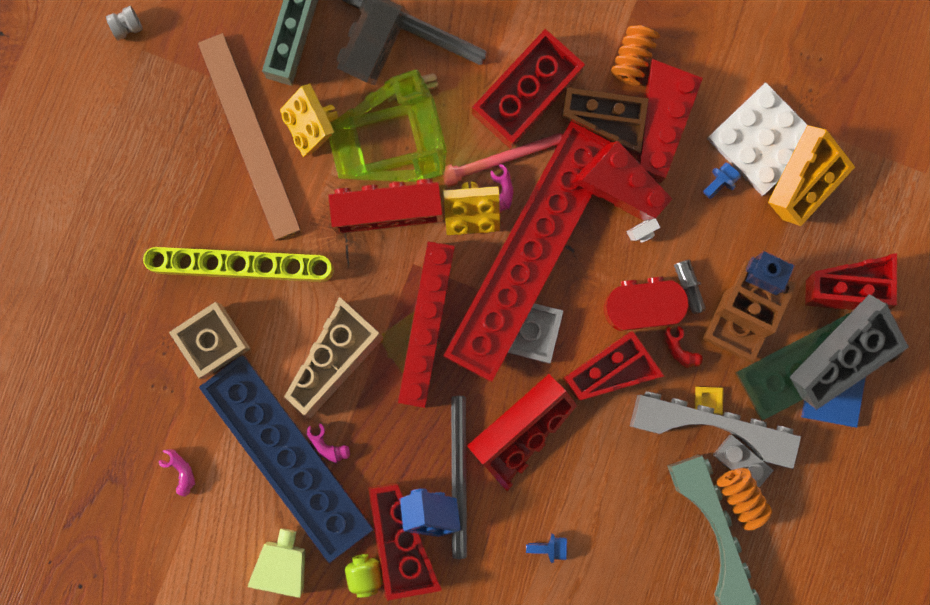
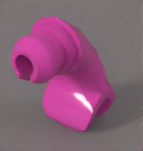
M500 164L499 167L503 170L504 174L501 177H497L491 170V178L502 186V192L499 194L501 213L503 210H509L514 191L509 171L504 165Z
M321 423L319 424L321 433L318 436L312 434L311 426L308 427V438L321 456L334 463L350 457L348 446L334 447L324 442L325 427Z
M172 449L163 450L164 453L170 456V462L159 460V465L163 468L171 466L176 468L179 472V485L176 488V493L184 497L189 495L190 489L195 485V478L191 467L176 451Z

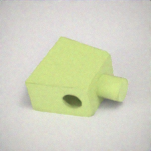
M281 528L277 543L266 542L264 544L248 587L300 598L304 590L305 549L294 547L296 531Z

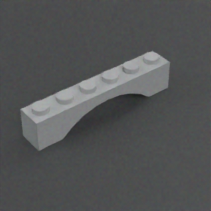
M648 391L645 392V396L637 395L630 427L661 434L672 428L684 425H711L726 430L740 438L762 461L794 468L801 436L793 435L794 429L778 425L776 430L766 428L767 422L751 419L750 423L740 421V415L724 412V416L713 414L714 408L698 405L697 409L687 407V401L672 398L671 403L662 401V395Z

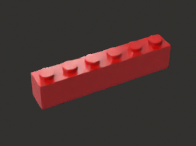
M427 242L398 403L426 408L455 246Z

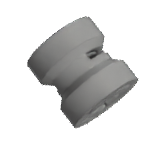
M131 5L124 8L119 14L112 13L106 16L107 23L117 41L126 38V35L130 32L137 33L143 30Z

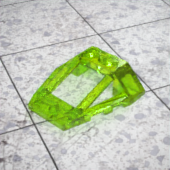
M417 69L391 77L384 83L383 87L376 92L370 93L354 109H349L331 123L334 133L329 137L339 179L416 182L420 179H432L445 174L447 150L435 102ZM396 94L398 103L401 104L364 114ZM408 114L417 152L365 164L356 127ZM412 163L414 165L413 170L385 171Z

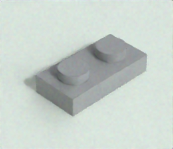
M729 435L713 454L729 470L736 468L748 469L752 474V478L756 480L758 487L774 471L733 435Z

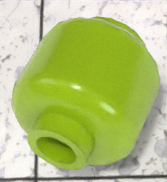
M368 554L354 556L352 558L353 562L345 567L349 591L357 594L359 598L377 594L378 589L383 585L379 561L369 558Z

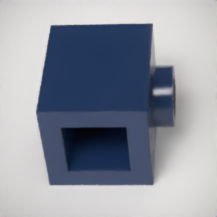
M763 251L758 256H753L746 267V272L749 273L746 282L777 295L785 290L795 265Z

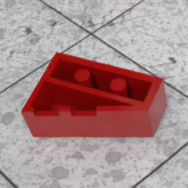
M897 253L876 259H867L850 265L845 264L815 271L806 279L805 306L855 310L870 294L886 303L889 310L897 306Z

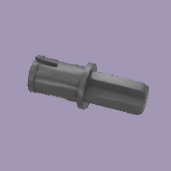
M691 260L675 264L674 268L678 274L681 287L687 294L691 312L698 314L705 311L706 308L698 287L701 285V282L697 281Z

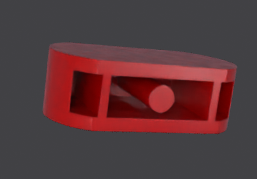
M663 276L648 278V283L637 284V280L622 281L621 286L613 289L606 297L604 315L610 326L618 331L674 325L679 323L687 312V294L678 283L672 280L664 281Z

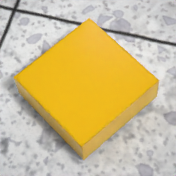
M695 387V409L698 408V405L714 408L713 414L723 415V388Z

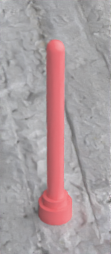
M558 133L461 167L457 165L452 167L451 164L441 167L443 179L447 188L458 185L462 177L558 145L563 134Z

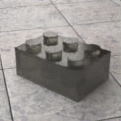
M363 0L360 7L362 15L358 22L355 21L352 24L348 33L350 41L347 47L341 48L336 60L339 62L338 69L372 85L376 84L409 13L405 8L390 0Z

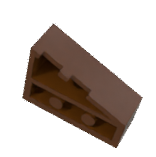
M567 87L562 118L572 121L610 142L619 141L626 150L637 155L641 153L648 98Z

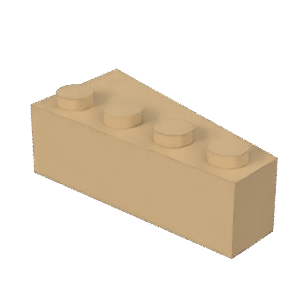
M340 297L335 304L336 307L324 324V329L316 343L314 342L310 349L308 358L299 369L284 396L304 416L309 418L320 409L384 339L378 331Z

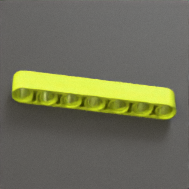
M153 247L148 249L143 257L144 265L150 271L170 275L325 282L334 273V267L330 260L321 255ZM162 254L164 256V263L162 266L155 268L153 259L156 255ZM189 255L191 257V265L186 269H182L180 260L182 257ZM211 257H217L219 261L217 268L214 270H208L207 261ZM238 258H244L246 261L245 268L242 271L236 272L233 266L234 262ZM266 259L272 260V270L268 273H262L260 269L261 263ZM291 261H299L300 270L296 274H289L287 271V266ZM319 262H325L328 267L327 272L321 276L315 275L314 266Z

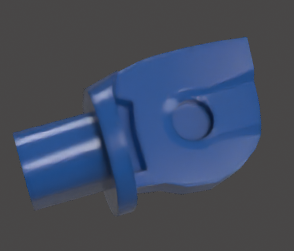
M727 162L720 169L714 168L712 172L716 179L704 190V193L709 199H712L724 186L734 190L736 187L735 183L741 178V174Z
M551 534L549 543L526 544V553L548 554L550 563H554V560H566L567 538H558Z

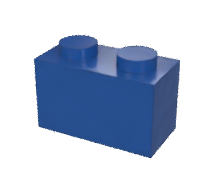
M415 489L411 491V495L400 498L403 531L436 537L460 531L457 498L445 496L443 492L428 493L427 489Z

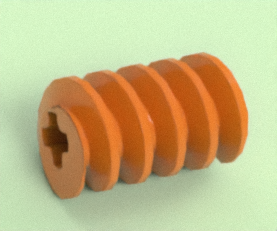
M637 25L627 28V36L623 38V46L618 51L620 56L616 57V65L611 69V73L616 79L634 86L641 85L635 80L636 77L644 78L645 73L639 69L648 68L649 66L643 58H652L653 56L647 48L655 49L657 46L656 43L651 41V38H660V34L655 30Z
M736 468L724 473L717 479V485L723 487L722 494L728 496L727 502L733 505L732 511L738 513V521L743 522L742 528L744 530H755L769 520L772 515V508L767 504V499L762 495L761 489L757 486L756 480L752 478V474L748 469Z

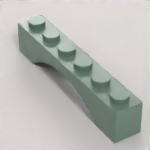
M695 455L667 465L676 491L687 497L701 510L715 533L720 553L719 579L714 593L717 604L761 605L757 591L755 589L751 590L748 579L751 578L749 568L746 563H742L738 553L742 552L739 541L736 537H732L729 527L732 526L730 516L727 511H723L719 501L723 500L720 489L717 485H713L710 478L713 470L709 460L704 459L701 455Z

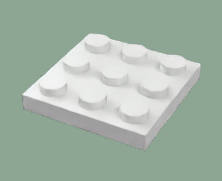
M765 83L722 123L707 140L763 196L780 180L807 124Z

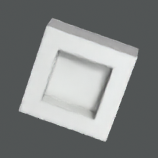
M649 219L626 232L631 241L640 240L642 243L654 237V231L659 229L660 226L656 219Z

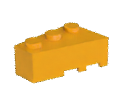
M807 125L768 203L782 220L802 226L855 166L826 129Z

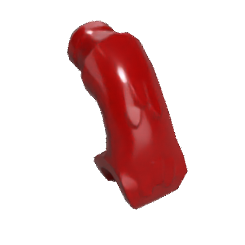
M670 326L667 327L664 331V337L672 357L687 369L692 366L699 367L703 362L702 355L682 350L680 346L684 330L678 326L676 337H672Z

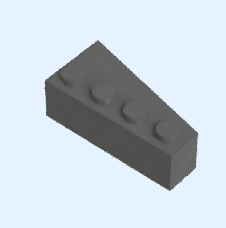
M869 294L790 376V379L801 398L817 410L908 348V345L887 304Z

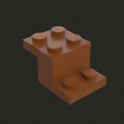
M746 260L734 285L724 292L703 340L753 363L764 339L776 332L797 284L788 280L785 290L774 295L748 283L746 279L749 273L746 272V267L749 260Z

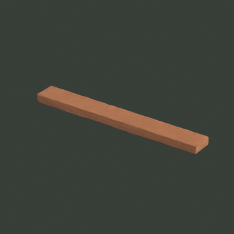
M222 33L199 42L198 45L275 240L277 241L300 232V226L225 36Z

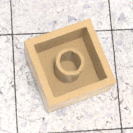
M214 302L169 332L199 379L208 378L250 350L249 345L222 304Z

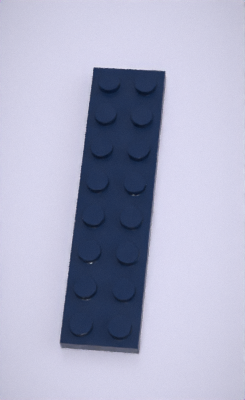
M242 354L198 387L328 563L374 529L245 355Z

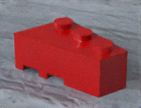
M619 141L604 145L571 182L592 192L593 195L613 203L614 206L640 220L656 219L673 200Z
M630 331L562 377L575 398L583 400L660 378L664 375L635 333Z

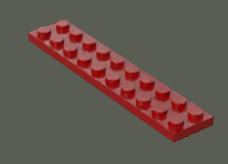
M570 121L443 357L492 383L593 194L571 182L604 145L612 142Z

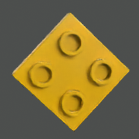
M311 84L301 86L280 109L282 119L288 126L294 143L303 157L313 154L334 133L330 122H335L338 118L337 111L329 113V111L335 109L333 105L322 108Z
M468 182L462 185L461 189L443 191L447 235L500 231L498 187L479 188L477 183L471 182V189H469Z

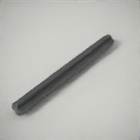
M342 0L476 64L482 65L486 58V50L379 0Z
M453 396L451 398L452 497L457 498L460 531L452 533V557L454 559H465L467 557L465 396Z

